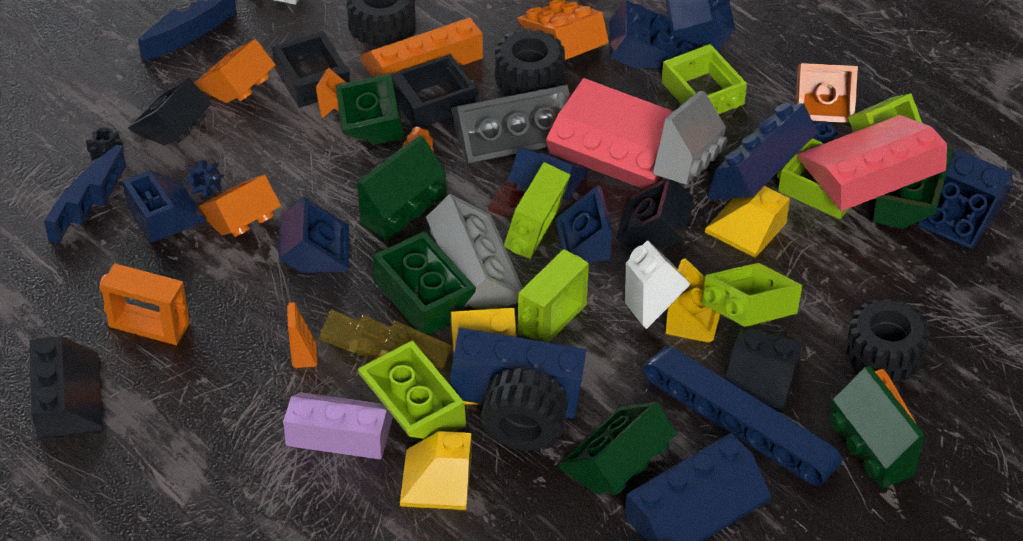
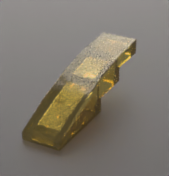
M332 309L318 337L319 340L372 359H377L413 340L439 372L442 371L452 345L397 321H394L392 327H389L362 315L359 322Z

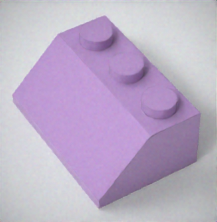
M300 392L291 396L283 420L286 446L382 459L393 416L384 404Z

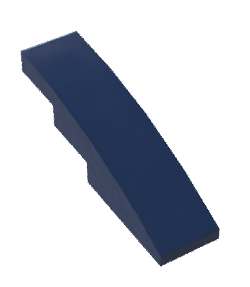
M197 0L184 12L173 9L138 38L141 59L148 61L172 52L218 27L236 13L235 0H210L209 2Z
M116 145L94 161L59 197L44 220L48 241L60 243L71 223L80 225L84 223L93 204L99 206L106 205L126 168L123 146Z

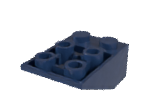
M628 0L623 2L609 21L610 58L633 68H663V61L697 49V44L671 35L667 16L655 13L640 4H635Z
M957 150L947 171L936 214L919 221L918 227L972 250L1000 211L1013 186L1012 172Z

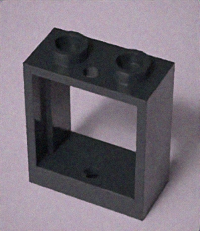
M324 31L272 46L273 62L276 64L274 68L298 108L318 102L316 86L325 71L299 78L291 65L323 55L331 70L346 83L350 82L348 68Z
M451 54L391 74L399 108L413 128H422L453 117L451 108L476 103L478 89L475 82L469 80L463 66L457 63ZM447 81L455 90L453 93L424 103L415 93Z

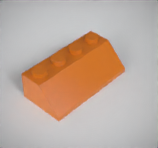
M469 17L360 55V60L372 77L393 74L449 54L452 55L457 63L465 65L483 59V33Z

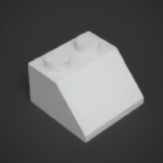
M648 240L643 245L634 249L630 259L626 262L625 304L647 329L690 285L680 271Z

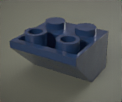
M149 170L122 181L127 207L151 243L206 221L205 216L179 180Z

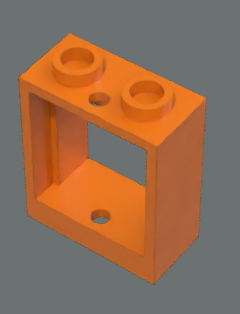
M114 263L109 273L102 277L100 292L103 295L104 312L107 315L109 327L173 345L178 344L190 324L183 281ZM125 297L157 305L160 312L128 304Z

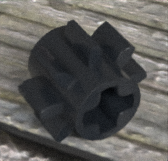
M109 128L97 129L92 132L93 140H86L91 160L100 158L116 145L123 146L119 132H113Z

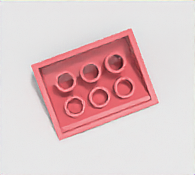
M583 78L559 112L547 136L548 151L552 155L636 187L646 189L663 178L654 175L653 170L665 118L674 111Z
M898 115L798 153L797 158L839 210L843 211L946 171L947 143L931 126Z

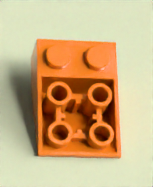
M552 0L549 2V6L531 8L526 11L525 15L517 17L518 22L525 30H541L545 34L550 33L554 35V39H559L565 49V60L609 43L603 13L591 9L590 6L578 5L577 2Z

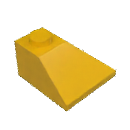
M763 186L753 197L733 198L705 228V233L756 258L787 223L790 198L766 186Z
M438 431L406 450L400 506L467 510L472 459L471 433Z

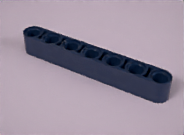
M666 345L662 347L643 366L645 377L653 385L814 486L823 485L842 464L840 453L832 445L672 346Z

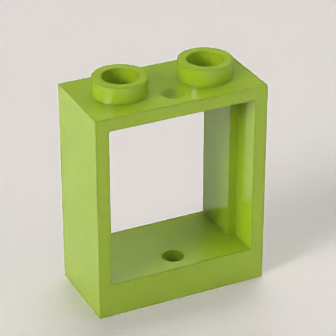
M711 44L663 61L662 83L681 105L696 94L687 81L708 73L722 88L720 91L707 95L718 114L745 104L747 83Z
M812 138L798 153L824 143ZM797 154L778 171L777 178L780 179L779 192L838 219H841L848 209L840 211L818 183L800 176L806 168L798 160Z
M545 162L542 164L515 209L503 247L528 259L532 258L559 211L571 176L570 174Z
M563 249L518 293V335L525 339L549 343L587 305L588 262Z
M755 263L706 275L702 304L747 327L798 314L802 285L760 263Z

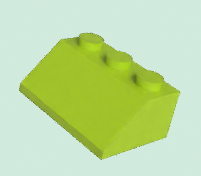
M413 340L358 368L360 376L408 436L426 439L438 431L457 432L466 427L465 402Z

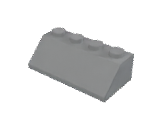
M699 91L665 118L653 170L654 175L687 184L694 177H698L700 171L706 169L711 161L714 162L719 154H723L727 144V137H724L726 126L706 92Z
M449 194L426 218L431 228L430 234L436 240L437 245L476 287V292L465 306H471L477 310H487L518 303V293L523 287L506 248L503 247L504 244L491 214Z

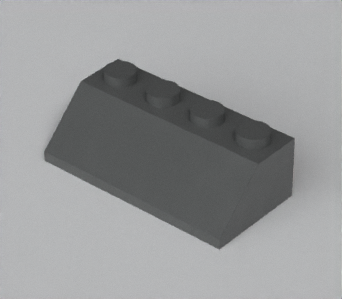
M568 85L451 108L456 135L467 163L517 154L519 147L530 150L548 147L547 136L559 112L570 98Z

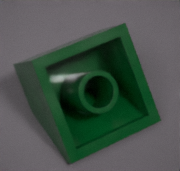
M391 73L335 85L343 134L374 144L405 138L397 93Z

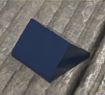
M597 185L555 218L561 249L581 257L586 262L606 261L611 258L612 228L602 188Z

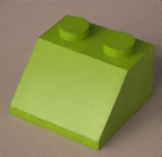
M912 93L889 98L848 116L853 132L898 115L922 123Z

